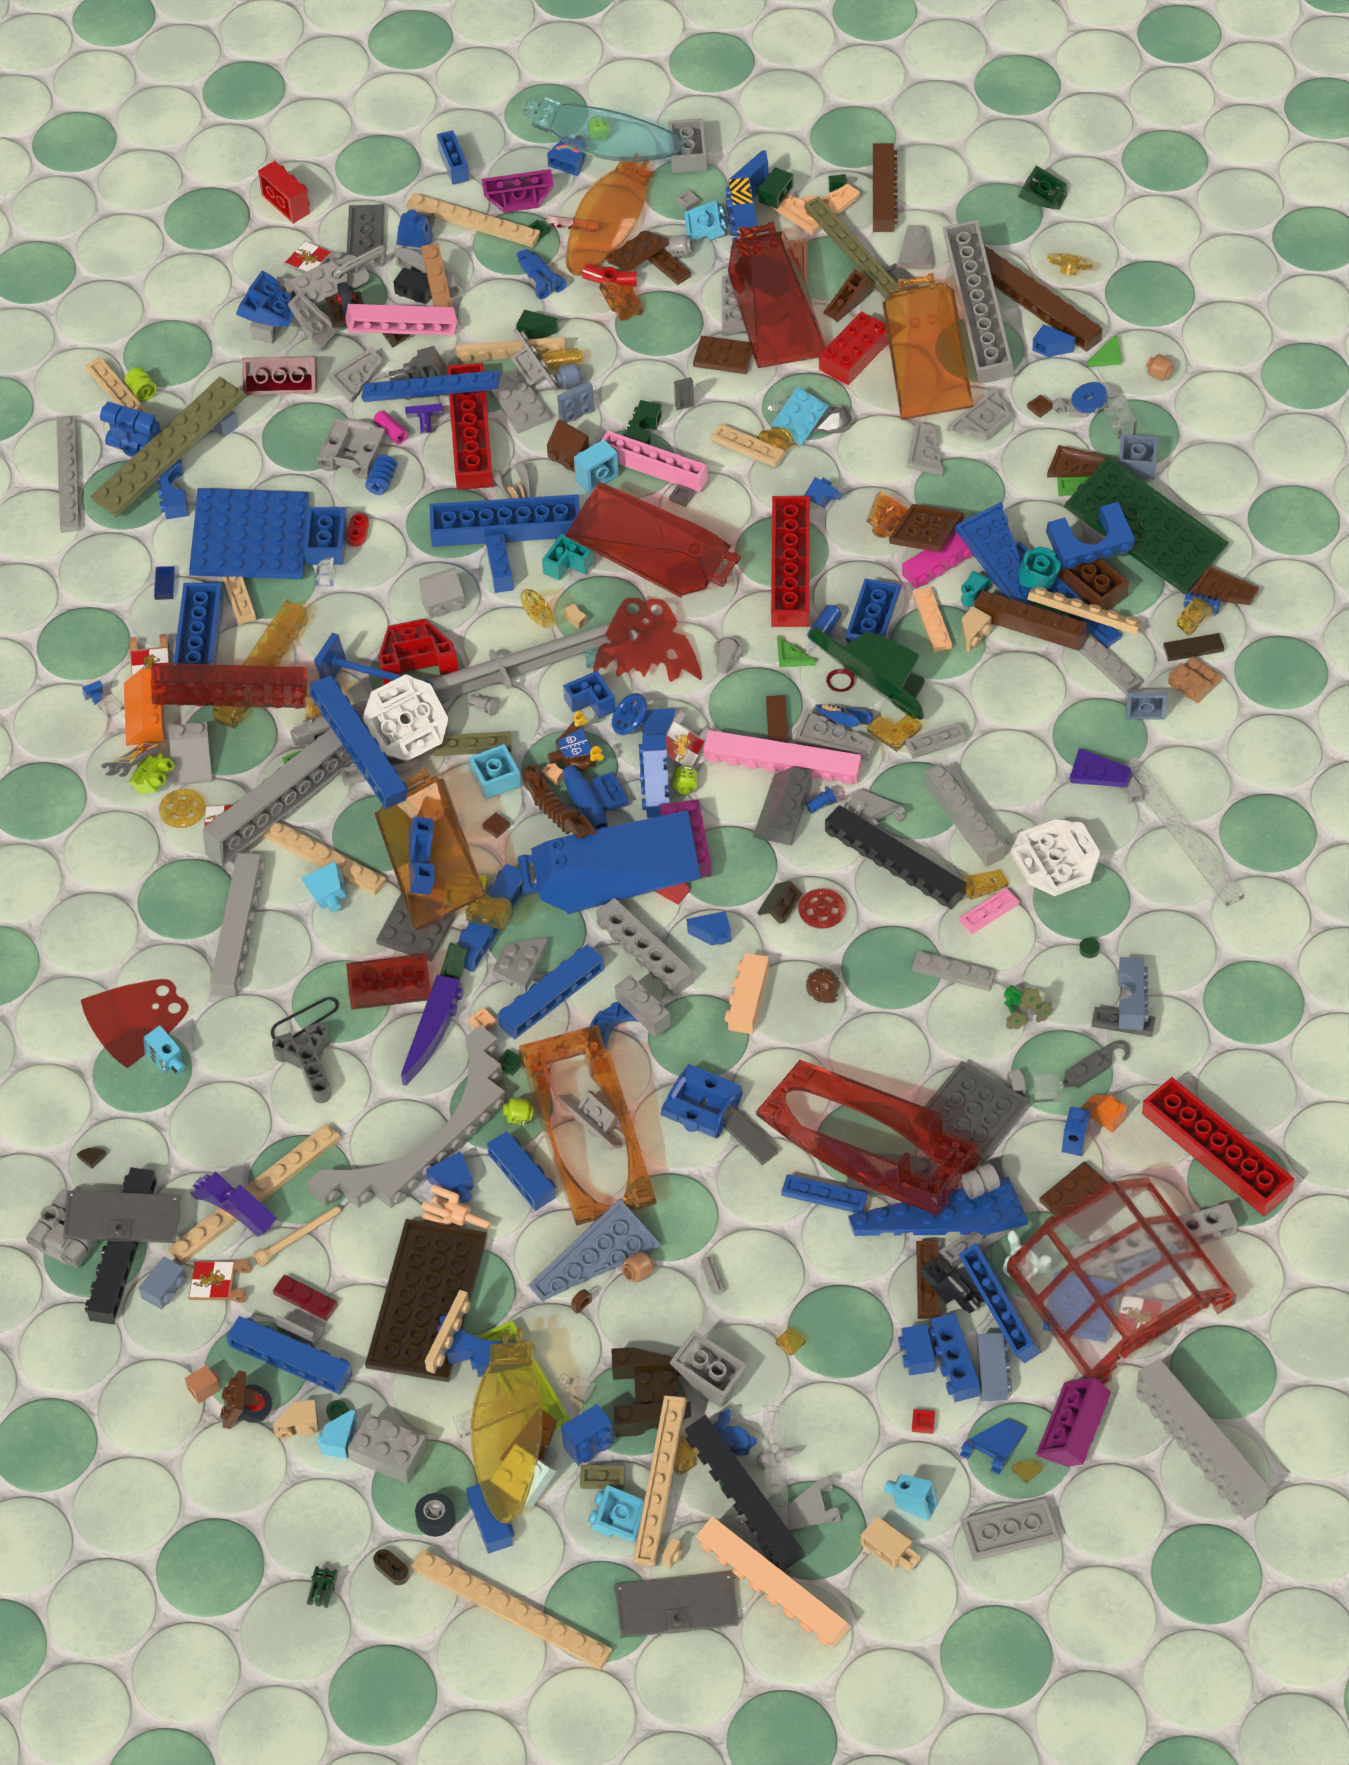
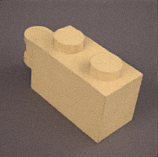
M878 1516L861 1534V1545L894 1570L900 1565L907 1571H911L921 1560L919 1555L912 1550L910 1537L903 1532H898L889 1521L882 1520Z

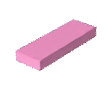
M1006 887L961 916L960 922L971 934H974L1019 905V900Z

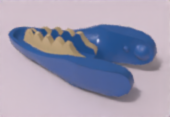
M832 704L815 705L816 710L820 714L843 726L855 727L859 723L868 724L873 721V714L865 709L837 707V705Z

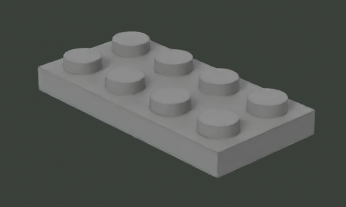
M518 368L501 374L499 388L488 390L517 434L550 421V415Z
M1046 1498L961 1519L973 1561L1059 1540Z

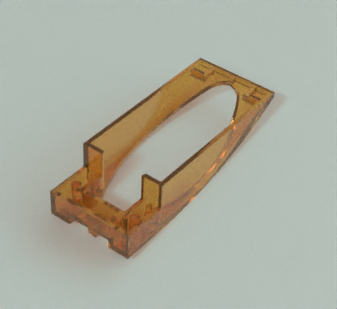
M595 1025L519 1045L520 1059L538 1118L576 1226L597 1220L612 1205H605L593 1199L576 1182L560 1157L550 1124V1068H547L546 1065L579 1055L584 1056L590 1077L604 1093L614 1111L620 1115L618 1120L624 1135L628 1159L627 1186L621 1200L631 1211L657 1204L610 1052H606L599 1026Z

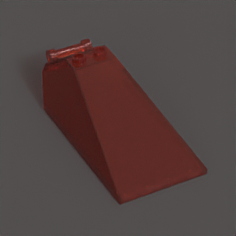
M774 221L760 226L738 227L740 238L735 239L731 246L728 276L757 368L819 358V354L826 348V344L798 259L787 236L783 231L776 232ZM767 231H769L768 234H762V235L751 236V237H747V236H746V235H750V234H756V233H762V232H767Z
M600 481L565 534V537L680 598L683 595L706 589L710 582L724 587L735 564H738L741 560V556L738 553L729 552L731 545L716 534ZM724 559L727 560L728 563L721 575H716L715 573Z

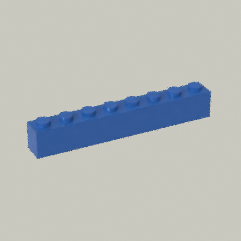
M331 675L310 683V697L383 807L387 809L405 801L408 791L406 783L400 780L396 768L390 765L386 753L380 750L376 738H372L368 726L362 723L358 711L352 708L348 696H344L339 683L334 681Z

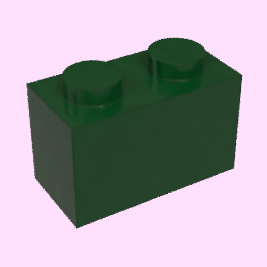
M774 167L772 172L767 174L764 183L760 184L757 189L759 203L778 209L794 187L793 174Z

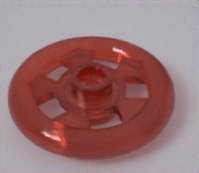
M820 888L807 892L801 898L798 912L801 919L807 925L818 929H826L837 925L843 919L846 905L843 898L835 891ZM815 897L818 899L814 903L810 902V900ZM826 897H829L833 899V901L830 903L829 901L824 899ZM832 908L838 909L837 914L831 913ZM812 909L814 914L808 915L806 910ZM818 917H827V920L818 921Z

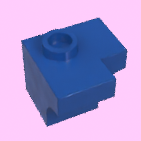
M815 477L804 496H810V501L825 509L831 500H840L843 493L832 487V482L824 477L821 480Z

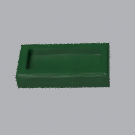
M450 942L440 976L461 980L470 949Z

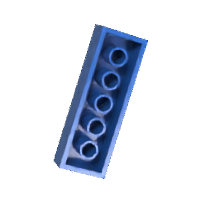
M183 583L172 670L175 686H213L224 599L221 583Z

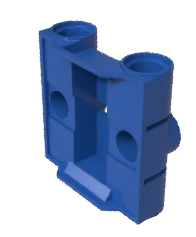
M109 401L101 409L100 420L109 423L110 430L105 437V444L123 450L130 457L137 454L161 431L160 423L156 421L155 415Z
M688 1064L670 1090L661 1108V1116L684 1125L687 1131H699L717 1139L724 1127L723 1115L729 1105L737 1107L742 1098V1086ZM703 1098L707 1099L703 1108L698 1107Z

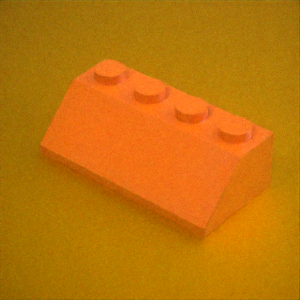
M160 668L140 669L124 682L126 746L139 745L143 742H165L163 684Z

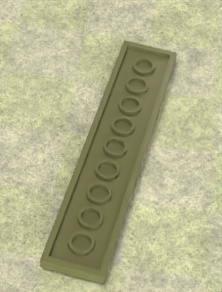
M222 377L216 379L90 496L92 501L117 518L245 399V392Z

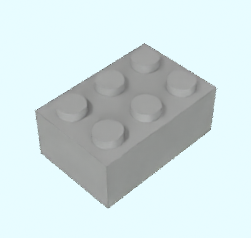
M703 118L668 121L672 173L707 171Z
M367 1413L348 1447L350 1461L408 1484L428 1448L425 1436Z

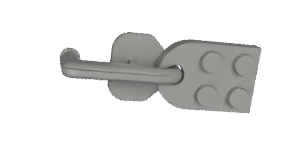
M380 245L359 257L348 255L339 259L336 264H321L290 280L289 285L296 294L299 292L303 293L314 305L319 306L326 302L325 297L338 294V283L347 282L348 287L358 288L369 281V273L363 265L374 260L376 266H384L386 248L384 245Z

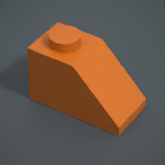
M1092 1095L1081 1107V1109L1091 1111L1090 1118L1112 1133L1126 1119L1127 1106L1111 1095Z

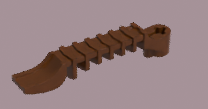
M528 765L523 767L524 787L530 792L534 805H538L539 810H543V814H547L548 818L552 819V822L556 823L562 832H565L566 835L572 832L578 839L589 834L595 835L592 825L584 815L578 816L577 810L564 806V803L560 802L559 797H555V793L550 791V787L540 771V766Z

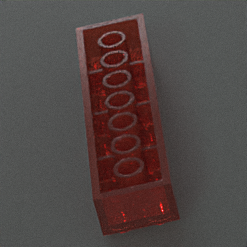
M152 663V704L307 708L308 670L307 667Z

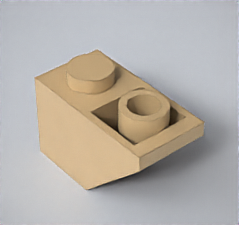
M973 606L962 617L961 632L965 649L968 653L974 647L976 648L980 644L981 639L985 635L987 636L992 629L991 616Z
M315 1400L293 1402L273 1424L275 1437L286 1439L296 1435L309 1436L313 1433H319Z

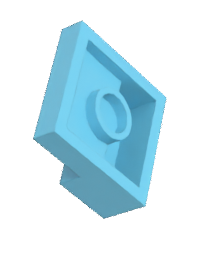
M717 200L684 212L687 236L692 238L693 241L705 236L711 240L726 234L725 229L728 228L725 218H723V216H726V211L723 206L719 205Z
M606 1485L595 1496L594 1503L597 1504L596 1510L591 1511L588 1522L591 1523L590 1530L607 1537H611L613 1534L633 1543L640 1526L645 1500Z

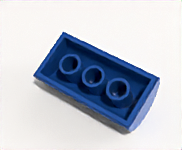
M864 579L845 635L847 643L852 642L868 631L883 637L886 636L902 584Z

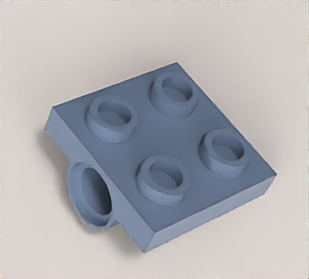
M590 381L557 395L560 420L568 423L594 411L593 385Z

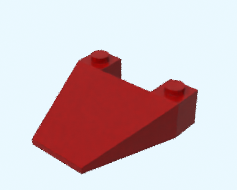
M425 618L387 627L378 655L380 670L401 675L403 672L438 666L440 675L459 670L453 642ZM382 678L383 685L392 682L391 680Z

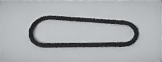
M332 997L323 998L277 1022L271 1028L272 1039L276 1038L274 1036L275 1027L326 1000L335 1002V1008L310 1025L319 1023L338 1009L337 1000ZM303 1029L293 1035V1039L305 1032V1030Z

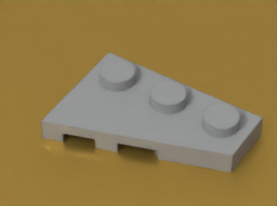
M299 292L288 303L292 313L317 351L340 329L339 327L332 328L330 318L303 293Z

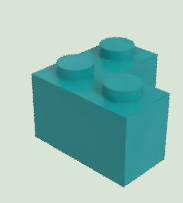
M560 534L542 558L543 574L557 580L562 578L568 568L586 574L595 562L594 547Z

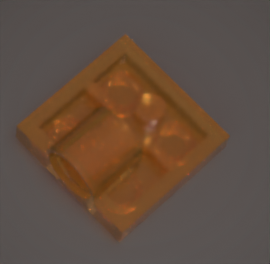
M601 282L599 289L610 309L616 313L620 320H628L633 314L642 315L644 308L631 286Z
M880 491L876 494L866 522L873 526L872 532L875 536L879 538L890 537L908 509Z

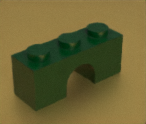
M640 400L638 407L634 408L633 419L628 422L627 434L624 433L623 436L651 445V431L644 429L657 430L662 418L661 404Z

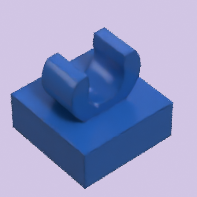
M100 680L82 687V694L85 700L92 698L94 705L102 702L100 694L103 693V685Z

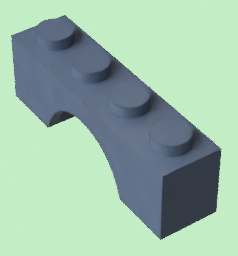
M1120 957L1118 986L1126 988L1132 995L1120 1000L1118 1029L1143 1030L1144 1022H1148V1010L1144 1009V1007L1148 1008V995H1144V993H1148V981H1144V979L1148 978V967H1144V958Z

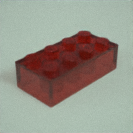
M426 954L346 963L351 1010L427 1001L429 998L431 987Z

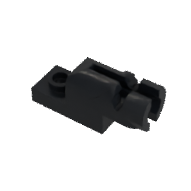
M932 1258L919 1271L920 1275L946 1304L954 1299L964 1311L970 1314L980 1307V1303L984 1302L980 1292L973 1291L975 1286L968 1282L957 1268L946 1273L939 1263Z

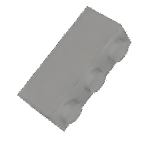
M631 975L615 985L616 1000L654 1037L671 1026L670 1013Z

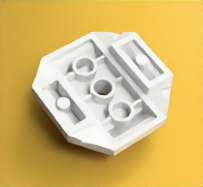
M405 674L370 693L361 720L363 724L365 723L368 726L372 738H376L382 752H385L388 757L407 762L442 744L448 717L431 684ZM401 715L408 717V724H403L400 721Z
M1055 819L1020 832L1011 848V856L1028 884L1040 889L1044 893L1057 896L1091 883L1100 858V851L1082 822L1072 823Z

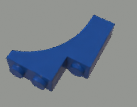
M447 1315L440 1317V1323H441V1325H437L438 1333H439V1331H440V1329H441V1327H442V1325H443V1323H444V1321H445ZM459 1329L453 1335L451 1348L446 1349L444 1353L448 1358L449 1364L470 1360L472 1370H477L478 1377L529 1367L523 1338L510 1341H489L474 1337Z

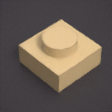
M672 1538L662 1555L663 1566L671 1569L674 1562L678 1563L682 1550L679 1540Z

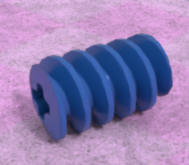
M380 455L375 458L365 483L369 492L375 495H382L384 491L388 490L391 479L394 476L393 474L396 471L395 468L398 466L397 461L393 457Z

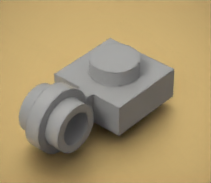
M1057 398L1053 402V410L1056 413L1061 414L1069 411V417H1087V413H1080L1075 410L1071 398H1069V404L1063 398Z

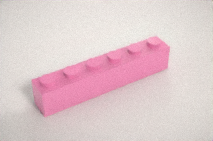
M348 304L345 316L348 332L454 335L457 325L454 307Z
M607 431L602 438L617 452L619 465L674 484H680L699 493L708 480L707 465L610 431Z

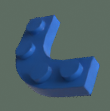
M619 1002L612 1003L605 1010H600L593 1018L588 1031L586 1051L606 1053L609 1036L614 1027L623 1022L639 1021Z

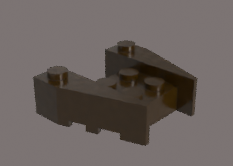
M634 1347L611 1348L613 1380L634 1379L635 1404L614 1406L615 1436H638L644 1434V1431L649 1429H658L664 1395L678 1397L677 1376L682 1375L670 1364L673 1357ZM691 1401L686 1402L683 1419L691 1417Z

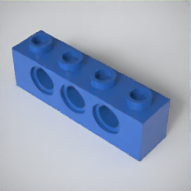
M952 1313L930 1319V1328H928L930 1341L934 1340V1354L936 1359L940 1358L942 1377L946 1376L947 1378L946 1389L948 1395L953 1396L954 1402L979 1397L980 1384L956 1314ZM948 1338L950 1339V1341H944L942 1339ZM955 1375H962L963 1377L957 1378Z

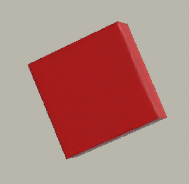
M913 1409L912 1432L933 1434L935 1411Z

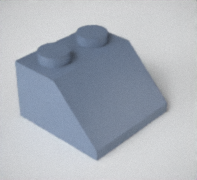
M1126 689V719L1165 720L1166 690Z

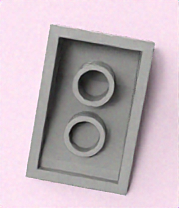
M207 722L168 726L171 761L175 764L172 770L174 786L213 782L210 735Z
M695 1330L692 1331L670 1361V1364L702 1396L720 1408L743 1378L747 1368L745 1363Z

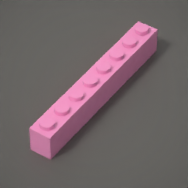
M708 730L703 750L704 758L713 763L720 761L732 766L738 764L750 769L762 768L769 772L798 767L812 770V778H822L825 781L836 780L847 785L857 784L862 764L861 755L711 730Z

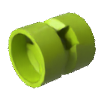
M135 367L125 375L126 385L139 401H147L155 395L157 386L142 367Z

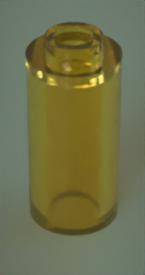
M578 348L541 352L542 360L548 367L546 370L558 369L560 366L570 363L580 366V362H583L582 351H578Z

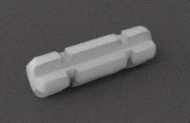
M705 1256L701 1260L702 1268L704 1269L708 1284L711 1285L712 1294L719 1295L724 1291L723 1285L720 1282L721 1280L713 1258Z

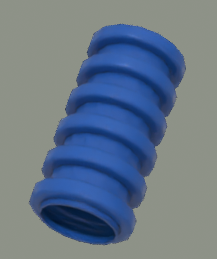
M1188 592L1183 606L1186 609L1190 607V610L1194 608L1196 611L1201 610L1202 613L1206 611L1207 614L1213 613L1216 616L1220 608V599L1214 600L1212 597L1208 599V596L1204 598L1202 595L1197 596L1195 593L1192 595L1191 592Z

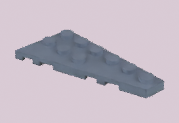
M618 1199L527 1286L541 1301H544L566 1289L623 1264L627 1257L636 1252L646 1253L662 1245L623 1201Z

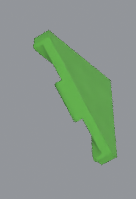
M1117 335L1113 336L1088 360V367L1121 365L1122 360Z
M780 635L777 636L779 668L815 665L814 658L805 655L802 650L792 643H787Z

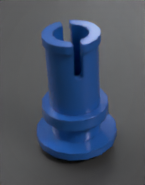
M826 786L825 792L821 791L819 796L806 802L805 805L808 811L813 814L823 806H829L831 801L834 804L837 803V799L833 791Z

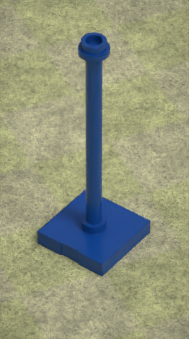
M331 633L314 659L320 679L330 675L334 679L341 667L391 681L402 677V675L347 661L339 634ZM429 679L423 680L424 682L431 684L433 688V682H431Z

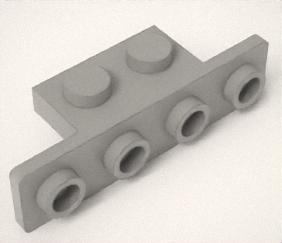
M515 328L513 331L524 345V348L510 358L530 387H533L546 377L556 391L558 388L555 384L558 381L552 373L548 374L546 372L547 365L542 359L538 360L536 357L538 352L534 346L531 345L529 347L526 342L529 339L523 331L519 332Z
M587 1091L579 1105L568 1095H557L555 1099L560 1103V1107L574 1115V1119L584 1124L590 1134L602 1140V1144L609 1149L622 1147L623 1144L610 1133L620 1115L593 1091Z

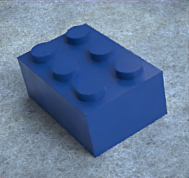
M308 507L304 543L306 565H343L347 531L345 507Z

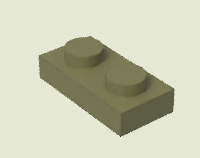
M581 1465L580 1489H604L606 1485L616 1489H624L625 1467Z

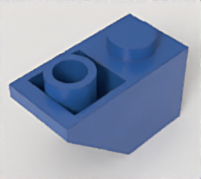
M1044 324L1033 338L1032 351L1046 357L1072 353L1075 350V337Z

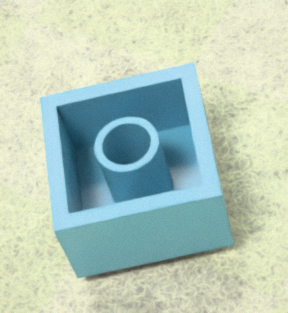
M604 439L574 456L576 482L588 494L619 477L617 452Z
M505 744L468 757L470 772L485 800L521 786L520 772Z

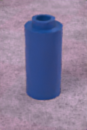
M826 605L807 633V637L814 627H818L829 636L842 616L840 609L835 605Z

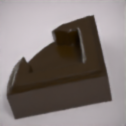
M86 1148L77 1153V1158L91 1169L106 1156V1151L100 1148Z

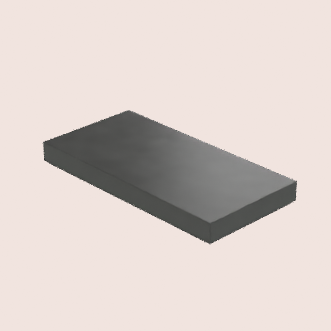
M384 204L349 205L346 256L353 255L359 257L383 245Z

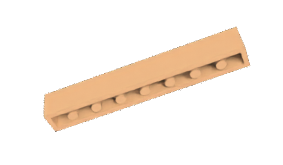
M713 1516L696 1536L701 1542L699 1546L708 1554L711 1551L717 1554L715 1559L725 1567L727 1564L734 1568L732 1572L741 1580L746 1577L751 1581L749 1584L751 1588L758 1593L761 1590L767 1594L765 1599L775 1607L777 1604L784 1607L782 1612L792 1620L795 1617L801 1621L799 1626L808 1633L813 1630L818 1634L816 1639L826 1647L830 1644L835 1648L851 1628L845 1620Z

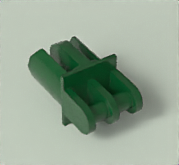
M315 1566L313 1576H311L312 1584L307 1605H312L315 1597L316 1606L320 1607L323 1602V1607L328 1608L332 1590L335 1591L338 1569L331 1571L327 1567L319 1569V1566Z

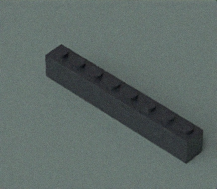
M838 805L825 819V832L829 836L837 838L845 846L858 851L861 856L874 861L877 866L887 869L892 875L906 881L908 885L921 890L924 895L937 900L940 905L952 910L966 895V882L843 806Z
M130 1167L129 1174L124 1177V1190L120 1193L154 1194L157 1184L155 1171ZM108 1241L107 1245L103 1246L101 1264L98 1263L96 1268L97 1278L91 1284V1297L85 1304V1312L88 1314L89 1321L114 1325L139 1242Z
M706 1414L684 1430L687 1434L685 1440L691 1449L697 1448L699 1451L697 1457L704 1466L708 1464L712 1469L709 1471V1474L714 1481L722 1483L723 1487L720 1489L726 1498L732 1497L735 1502L732 1506L739 1516L744 1514L747 1518L745 1524L751 1533L757 1532L759 1535L757 1541L764 1550L767 1548L772 1554L769 1558L776 1567L780 1565L785 1571L806 1555L801 1546Z

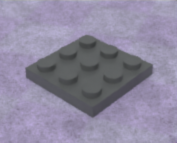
M400 894L376 939V943L432 962L456 916L455 911Z

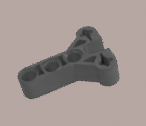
M316 1023L304 1027L307 1043L304 1045L296 1044L291 1032L276 1037L272 1041L274 1058L279 1062H288L300 1068L314 1101L317 1103L327 1102L331 1097V1092L320 1058L324 1049L331 1042L328 1026L324 1023Z

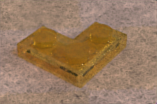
M907 714L896 725L879 716L867 727V732L897 752L905 745L906 739L912 738L922 729V724Z

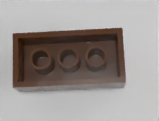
M1101 558L1096 559L1092 563L1079 564L1072 569H1062L1060 567L1057 575L1087 604L1098 605L1101 609L1107 611L1128 596L1129 581Z

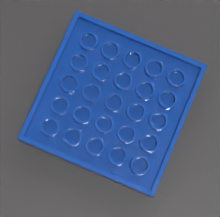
M198 488L189 576L302 580L309 492Z

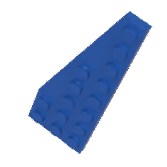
M1009 1177L999 1179L1000 1187L990 1192L985 1191L984 1195L971 1199L966 1194L964 1188L848 1216L854 1236H880L882 1233H894V1236L902 1235V1232H913V1235H946L949 1232H960V1235H968V1232H980V1235H988L1028 1225V1218Z

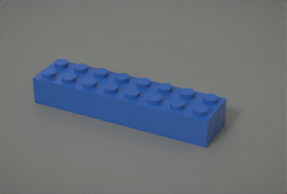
M579 494L429 504L432 547L485 544V536L501 533L504 534L505 542L557 539L560 534L570 538L581 537Z

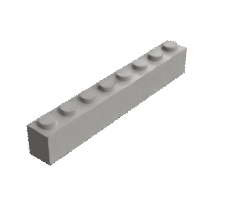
M237 853L210 981L212 995L236 996L237 990L241 989L242 977L240 975L245 970L244 955H248L249 949L247 940L251 939L252 936L250 925L255 921L254 906H258L257 891L261 890L262 880L260 876L265 871V863L262 862L260 854Z

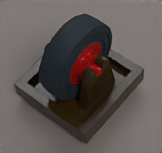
M347 282L337 284L338 294L325 297L332 328L347 326L345 316L348 304H364L361 292H350Z

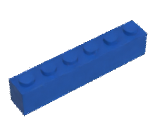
M505 864L503 869L498 871L496 881L493 885L489 886L484 900L482 899L479 902L478 910L475 914L471 915L467 928L461 931L457 944L470 949L464 969L471 972L476 970L523 893L521 869Z
M588 944L583 948H579L573 956L562 961L555 970L548 972L541 981L534 983L523 995L517 996L514 1002L507 1007H503L497 1014L498 1025L514 1040L605 970L604 958Z
M975 1243L958 1254L1015 1356L1025 1364L1040 1354L1042 1350L986 1252Z
M238 1316L226 1336L229 1347L341 1395L353 1375L351 1364L347 1360L335 1358L325 1350L319 1351L312 1348L306 1342L296 1341L288 1334H280L270 1326L257 1324L251 1318Z

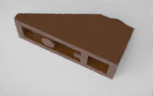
M854 269L823 313L838 323L866 298L875 284L867 276Z

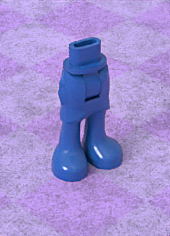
M524 249L517 253L516 256L521 268L536 283L534 291L539 299L547 298L551 288L556 293L565 289L566 280L561 275L550 270L549 266L539 255L529 251V249Z

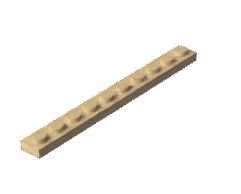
M326 1123L248 1184L245 1189L260 1203L338 1143L341 1140L340 1135ZM218 1208L169 1246L168 1252L183 1265L239 1220L223 1209Z
M424 1549L411 1566L412 1571L599 1670H602L612 1654L610 1647Z

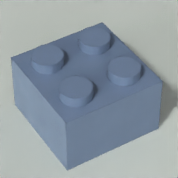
M1121 434L1118 463L1138 478L1155 479L1158 437Z

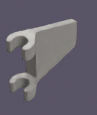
M859 789L844 797V800L860 818L875 827L878 825L877 820L893 813L898 822L905 819V816L902 814L905 810L901 805L863 789Z
M824 1477L815 1482L778 1512L780 1519L790 1532L823 1523L841 1522L838 1507L826 1511L821 1492H831L834 1490L831 1477Z

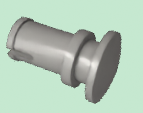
M471 694L468 699L469 706L482 709L483 712L488 713L490 716H494L499 707V699L496 697L493 699L489 697L482 698Z

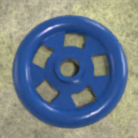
M639 693L630 694L618 704L612 716V728L616 734L628 735L640 726L647 712V701L643 695Z

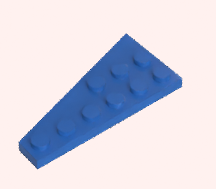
M1002 502L957 524L955 531L1002 595L1006 598L1031 605L1033 601L1028 600L1030 588L1019 583L1018 569L1020 567V557L1008 526L1007 516H1005Z

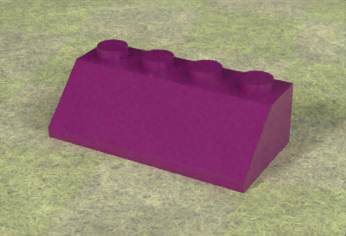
M1095 1377L1064 1382L1036 1455L1067 1467L1083 1465L1091 1443L1094 1440L1098 1425L1101 1422L1105 1407L1108 1404L1111 1391Z

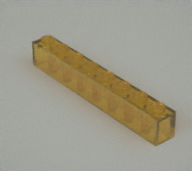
M285 600L213 708L215 722L235 729L238 723L243 721L246 711L252 707L254 699L257 695L261 694L264 684L270 680L272 672L280 665L284 654L288 653L291 643L298 638L299 631L307 624L306 607Z

